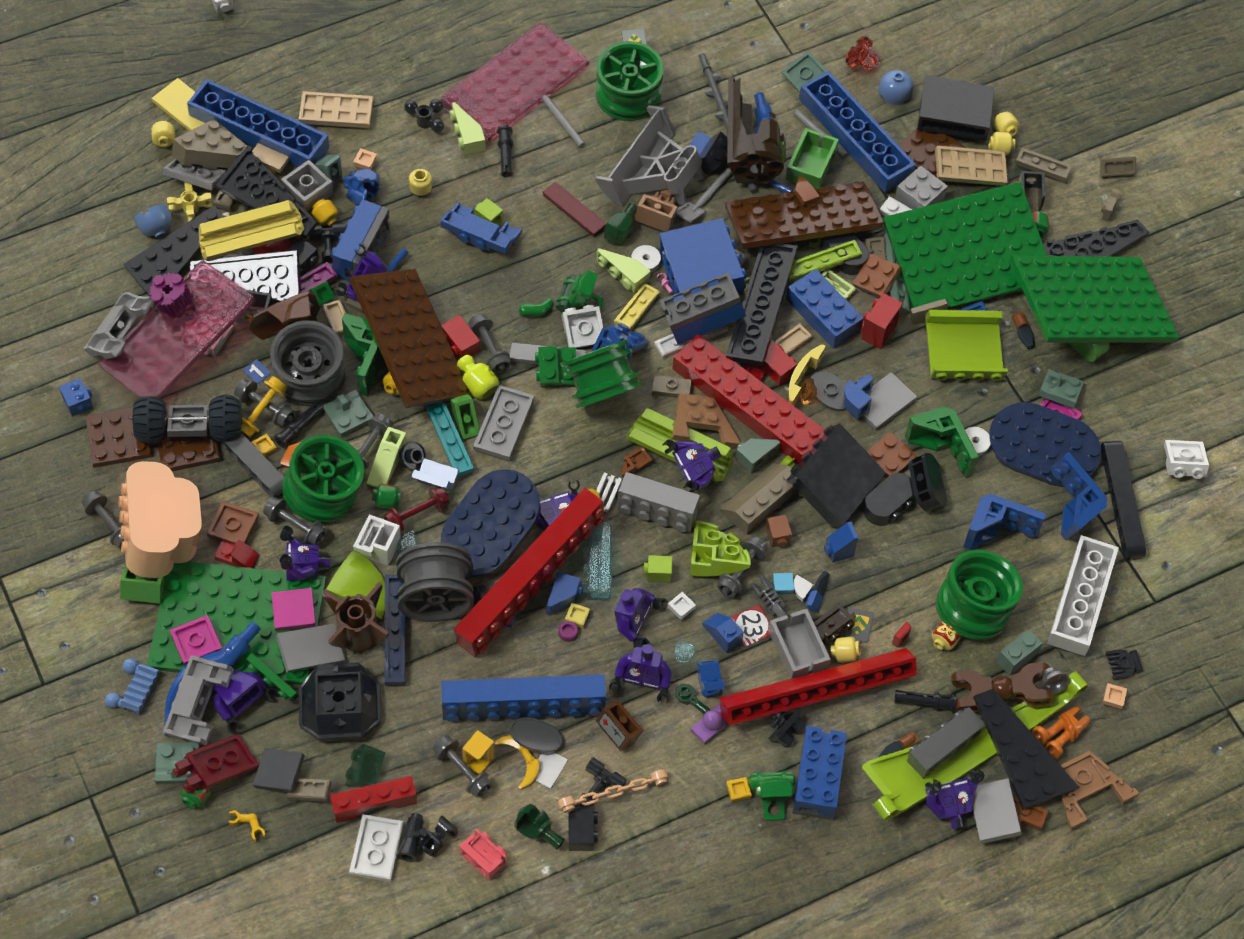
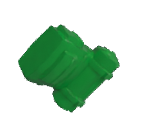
M792 772L751 773L748 784L750 789L756 791L757 797L763 802L764 820H783L785 818L784 801L786 798L794 795L795 777ZM771 801H776L780 808V812L775 816L768 812Z

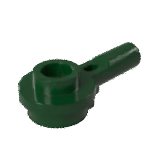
M685 683L678 685L675 689V697L679 702L693 705L703 715L710 711L707 706L694 696L695 691L691 685Z

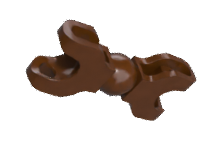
M1046 663L1027 664L1018 674H1012L1011 679L1006 676H999L992 682L991 677H983L974 670L955 672L951 676L952 684L956 688H965L971 691L968 696L956 700L955 712L957 713L959 710L964 711L970 707L977 714L979 710L973 699L974 695L990 689H994L1003 701L1014 697V701H1023L1032 708L1050 706L1054 702L1053 693L1050 690L1038 689L1034 686L1037 681L1043 679V672L1050 668V666Z

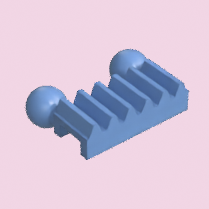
M128 658L123 662V670L127 674L135 673L134 678L131 679V684L128 685L123 699H121L119 694L112 692L105 697V704L111 709L121 707L123 710L129 709L140 715L160 676V670L143 664L140 665L134 658Z

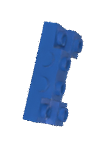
M459 201L441 219L442 228L456 233L457 238L462 242L472 244L478 249H484L488 252L493 249L506 254L522 233V228L517 229L509 226L508 222H505L499 230V225L473 215L474 208L471 207L469 209L462 206Z

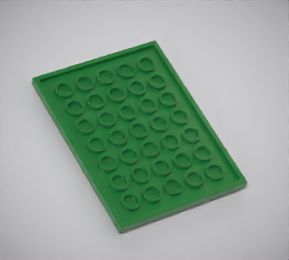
M1021 182L883 217L884 226L897 264L902 267L900 273L912 308L946 299L948 309L1021 291L1023 289L1010 262L1012 255L1047 256Z
M1012 255L1010 259L1046 343L1177 342L1179 339V335L1140 257Z
M196 562L174 563L171 572L165 578L147 666L160 671L179 673L184 668V664L171 636L170 629L208 615L222 649L235 634L240 636L252 621L261 628L249 643L251 646L249 650L231 666L234 670L242 673L253 672L248 667L250 663L246 659L253 653L284 682L292 685H301L310 675L311 669L287 673L276 639L277 633L299 629L275 631L272 593L311 588L315 624L318 626L326 576L318 575L317 578L286 580V572ZM260 672L257 673L262 679L265 677Z

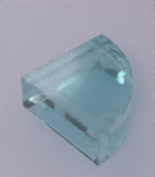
M414 530L405 533L399 539L397 545L398 553L416 545Z

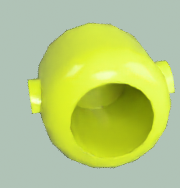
M470 355L463 356L457 362L459 369L465 372L463 381L472 393V397L483 400L497 390L499 380L491 371L490 366L484 363L475 364L473 357Z

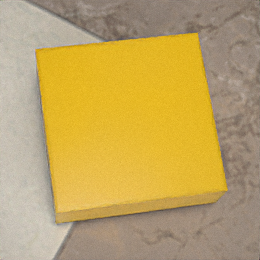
M268 434L251 442L264 457L277 451L276 445Z
M747 777L726 782L731 803L752 797Z

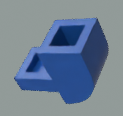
M869 374L864 378H859L855 384L849 380L845 386L843 404L846 410L856 419L860 418L871 407L872 398L866 393L872 389L874 378Z
M716 659L696 662L702 696L723 694L722 689H725L724 680L721 679L719 662Z

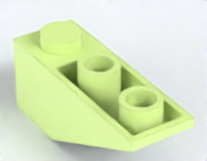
M453 102L450 117L451 121H455V134H459V148H463L465 155L485 151V138L481 126Z
M597 249V263L601 267L606 268L611 276L617 278L627 290L635 294L644 283L650 282L651 271L639 260L603 249Z
M391 427L387 428L377 451L367 485L378 488L379 484L389 483L400 460V449L407 443L406 432Z

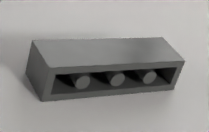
M970 707L964 711L959 710L950 722L945 721L942 723L936 733H929L924 738L923 743L920 745L915 744L908 751L910 754L907 762L924 779L979 736L985 727L984 722Z

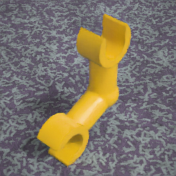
M234 810L229 812L230 816H237L235 821H228L231 826H237L239 823H250L252 828L251 835L255 842V835L258 832L262 833L263 837L266 838L265 831L260 827L256 814H239Z

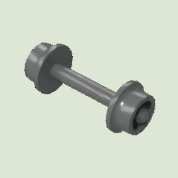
M483 313L473 316L469 320L470 329L476 336H482L491 353V356L486 361V365L490 366L494 373L504 372L510 367V355L507 351H497L488 333L493 326V321Z
M243 379L235 388L234 394L241 403H246L250 399L260 403L263 399L262 396L255 392L257 389L255 381ZM269 402L266 406V409L275 414L273 424L276 426L281 425L285 427L286 424L293 421L296 414L289 403H284L277 407Z
M376 414L374 418H370L368 421V425L373 431L358 451L363 461L364 469H367L369 466L364 456L378 435L384 436L387 428L393 425L392 421L383 414Z
M98 491L88 493L82 500L85 513L87 515L98 513L114 532L110 537L111 544L117 545L121 549L122 541H124V538L120 537L121 527L103 508L107 503V497Z
M275 497L269 499L263 509V514L268 517L269 521L275 522L281 517L306 533L304 543L317 546L321 544L327 533V530L322 527L321 522L315 521L309 526L284 510L286 507L284 499L279 500Z
M752 536L742 544L743 549H747L750 562L753 558L757 560L765 558V552L768 547L762 539ZM745 570L733 573L732 576L721 574L719 577L720 582L717 585L718 590L725 596L732 598L737 593L742 592L743 586L738 580Z
M449 735L443 736L433 746V750L437 754L436 758L441 761L449 757L471 781L466 788V792L472 793L476 798L483 796L492 786V782L488 779L489 774L483 772L476 776L455 753L459 741L453 740Z

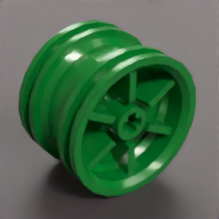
M635 41L618 42L606 48L599 56L596 73V100L601 110L610 117L621 121H637L650 116L647 111L648 105L659 107L661 102L664 65L659 54L648 45Z
M628 339L560 363L561 367H566L567 371L564 372V375L572 376L577 392L572 397L578 400V403L575 404L576 408L596 403L644 384L643 380L639 381L637 377L641 375L640 371H632L627 358L628 353L632 352L631 348L627 349L626 344L629 343Z
M331 435L312 436L302 441L292 453L289 467L283 480L282 490L287 505L299 517L311 522L329 523L344 517L350 511L363 480L364 464L360 454L347 441Z
M986 550L966 551L954 559L947 573V578L936 595V610L941 620L951 626L957 634L970 639H990L1003 631L1007 624L1011 611L1015 609L1022 595V579L1016 568L998 554Z

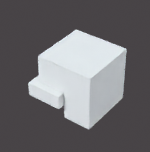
M369 514L353 546V550L358 551L359 554L368 559L389 566L401 541L400 525Z

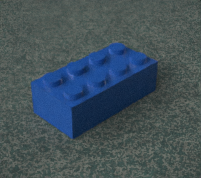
M817 269L788 287L786 300L832 348H835L861 331L863 317Z

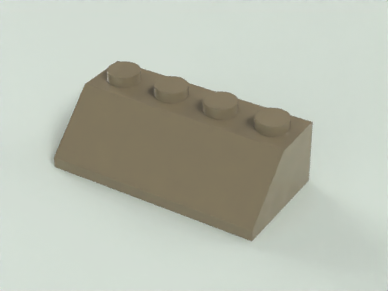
M773 463L723 505L719 511L748 535L798 492L787 480L791 475L790 470L792 468L787 465Z

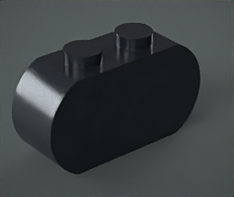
M854 233L823 237L822 251L852 240L856 241L862 256L846 260L843 264L835 267L844 274L857 275L869 257L867 247Z
M925 453L910 460L908 465L915 499L924 511L929 512L945 505L947 497L941 468L936 458L931 453Z
M892 473L866 496L863 507L865 518L870 523L878 526H885L891 521H896L904 509L908 510L914 503L913 498L915 494L911 478L903 473Z

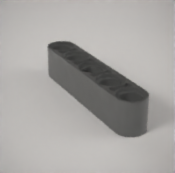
M242 433L235 440L219 442L271 498H277L283 493L284 476Z

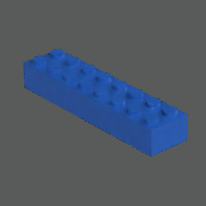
M830 71L801 86L799 100L834 138L839 139L841 146L885 193L897 187L914 172L916 164Z
M208 79L202 83L187 102L189 116L204 123L215 119L239 140L254 147L259 143L289 156V163L297 167L308 160L315 164L319 159H322L329 149L328 134Z
M605 674L441 681L443 720L449 722H456L462 719L477 721L487 718L489 720H498L499 718L518 719L520 717L536 719L540 716L557 718L561 715H569L571 717L586 714L599 716L606 704Z

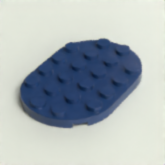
M1029 402L1015 403L1002 409L995 416L990 426V447L995 453L997 460L1013 471L1047 484L1065 487L1059 479L1054 477L1049 468L1068 452L1090 477L1095 473L1100 463L1101 445L1094 431L1084 422L1047 407Z
M501 469L484 475L468 491L445 522L441 533V542L456 544L469 551L472 559V574L470 577L491 575L503 568L534 529L540 517L541 506L538 489L524 474L515 470Z

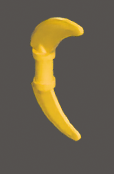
M511 735L496 740L494 742L495 745H509L522 753L526 760L527 769L519 789L530 785L538 775L540 761L535 759L528 749L516 743Z

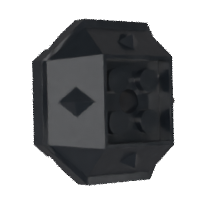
M359 662L318 664L299 686V726L319 742L361 740L381 724L380 683ZM337 698L344 699L342 702H335Z

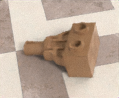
M668 189L661 191L660 195L658 191L653 196L644 194L637 206L635 221L664 232L669 231L675 221L677 206L674 205L675 198L672 197L673 194Z

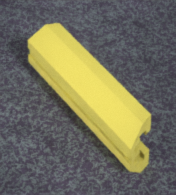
M289 200L205 222L199 225V244L202 257L205 260H210L301 235L304 225L300 212L294 203Z

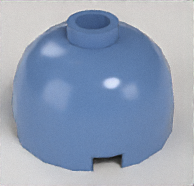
M901 70L887 72L882 77L878 88L880 97L882 96L886 103L892 105H902L905 101H909L914 90L911 77Z
M162 204L148 208V212L145 214L142 212L138 213L134 217V221L144 235L159 238L166 234L165 231L170 228L172 215L169 207Z

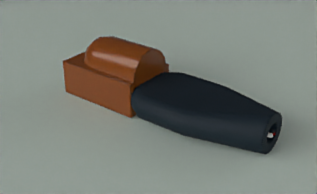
M1023 312L1014 313L1012 319L1019 339L1027 349H1032L1034 347V335L1031 328L1028 327L1026 317Z
M912 731L898 741H894L886 746L878 757L913 747L915 744H919L920 740Z

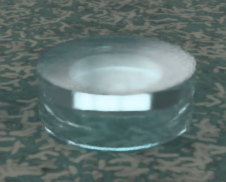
M681 641L675 645L674 656L677 660L687 662L693 658L694 647L691 643Z

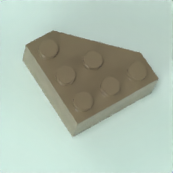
M213 119L173 140L172 156L185 166L199 164L202 165V168L217 169V167L229 169L247 145Z

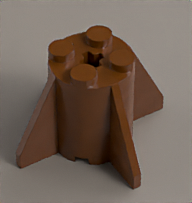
M380 582L377 583L367 596L356 594L357 596L350 597L348 595L342 600L324 589L322 592L323 597L334 612L337 624V631L328 640L331 646L362 653L372 645L387 639L389 632L377 624L375 610L382 591V584Z

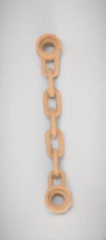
M661 769L651 773V779L648 780L640 778L631 781L627 786L615 785L608 787L603 793L591 792L582 795L578 800H574L573 796H567L557 802L560 810H563V813L573 811L575 805L582 804L587 806L594 804L600 798L618 797L624 791L630 789L632 791H639L647 788L648 784L655 783L656 786L663 785L668 782V775L665 769ZM643 781V782L641 783V785H644V786L635 788V787H636V784H634V783ZM619 788L617 789V794L610 795L611 791L609 790ZM594 795L592 797L593 801L586 802L585 797Z

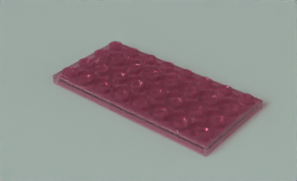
M539 22L451 88L440 99L451 110L452 103L455 102L481 126L484 137L491 141L498 135V127L513 124L539 104L544 95L549 96L587 67L589 60L542 22Z
M202 259L183 278L192 294V303L186 305L187 308H183V311L180 310L178 316L174 315L173 317L171 315L168 317L166 313L163 314L155 306L122 339L125 342L122 347V353L116 358H103L98 365L139 398L145 396L161 398L256 301L255 298Z

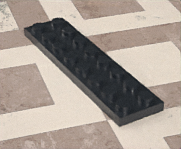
M781 243L760 246L742 303L746 317L736 322L726 354L727 358L735 362L763 366L798 252V246Z

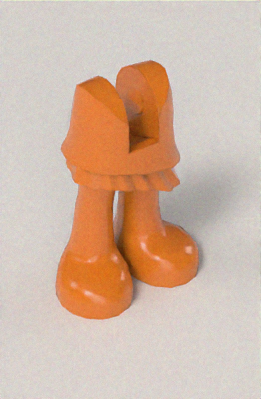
M1078 706L1063 712L1059 716V720L1048 729L1036 726L1032 730V734L1043 746L1046 744L1045 749L1055 759L1062 755V746L1068 740L1069 742H1074V739H1077L1079 734L1091 722L1087 715L1079 721L1075 718L1081 712ZM1064 729L1063 734H1061L1055 740H1052L1049 743H1047L1053 736H1055L1058 732Z

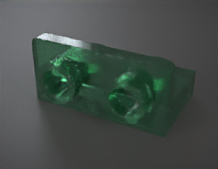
M362 744L357 749L355 748L350 758L352 760L351 767L348 768L345 774L347 779L345 786L350 787L354 784L359 787L377 784L386 752L366 744Z

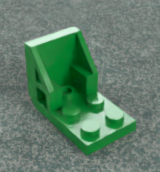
M344 313L342 318L344 340L357 359L363 362L362 366L359 365L357 368V386L359 387L360 395L368 396L382 363L383 356L367 319Z
M944 406L910 417L905 435L908 443L936 452L950 448L951 455L955 456L959 471L963 472L965 478L973 476L979 456L955 410ZM939 436H945L946 439L942 440Z

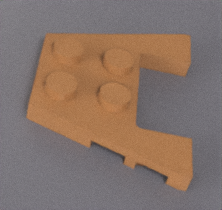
M684 393L679 394L676 402L671 440L687 441L690 437L688 427L718 431L722 444L730 448H737L740 441L714 398Z
M1090 751L1060 765L1080 787L1077 790L1061 795L1070 830L1086 823L1088 820L1078 802L1108 787L1113 789L1122 804L1139 795L1135 788L1132 789L1127 785L1122 777L1115 775L1109 770L1110 767Z

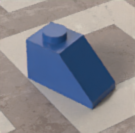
M847 522L827 537L824 551L827 557L830 556L832 563L853 557L855 554L858 536L852 522Z
M558 572L547 603L546 615L551 616L569 607L571 603L576 602L577 597H581L583 586H580L581 578Z
M717 612L702 623V626L726 653L742 643L744 632L731 617Z

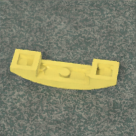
M822 344L811 350L796 366L790 380L787 402L795 406L800 397L801 387L798 384L808 367L816 370L823 358L825 345Z

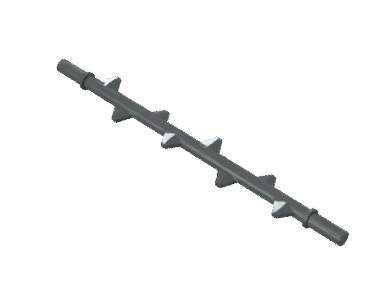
M702 53L698 57L710 85L705 94L715 98L720 111L715 114V117L723 120L728 132V113L726 110L728 101L722 99L716 84L721 75L712 73V68L709 66L705 54ZM747 182L750 192H757L755 182Z

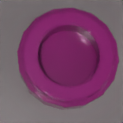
M565 621L560 624L558 635L565 642L573 641L578 636V627L571 621Z

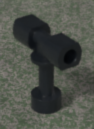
M335 223L329 228H322V225H317L309 235L310 240L321 239L322 242H325V250L321 253L323 263H333V258H331L332 242L335 241V238L340 237L341 233L345 232V223Z
M594 757L591 758L586 766V771L595 776V784L588 793L595 792L598 794L602 787L607 788L608 785L611 787L615 785L623 787L627 779L617 772L612 774L604 769L605 764ZM594 795L585 797L586 802L593 801L592 797Z

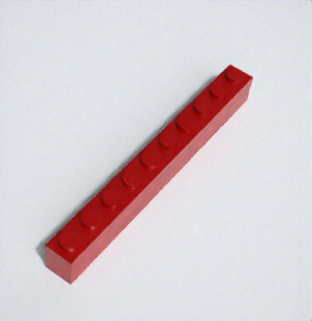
M905 648L720 697L721 715L728 725L731 726L917 676L916 657Z

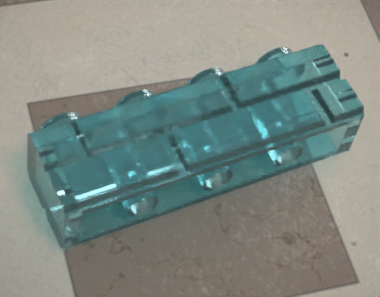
M603 522L599 527L596 526L592 530L591 536L586 540L588 541V546H584V558H587V564H584L583 575L587 576V581L583 582V593H587L588 600H611L612 523Z

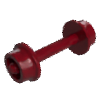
M442 487L430 488V499L400 514L392 507L388 513L383 515L384 520L400 525V531L402 532L404 531L403 520L432 506H435L439 512H442L443 508L449 505L448 494L445 493Z

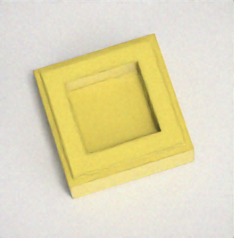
M571 603L565 621H571L577 627L584 628L590 608Z

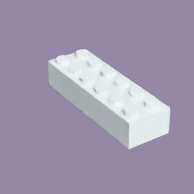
M1081 535L1047 644L1082 656L1086 655L1091 644L1119 547Z

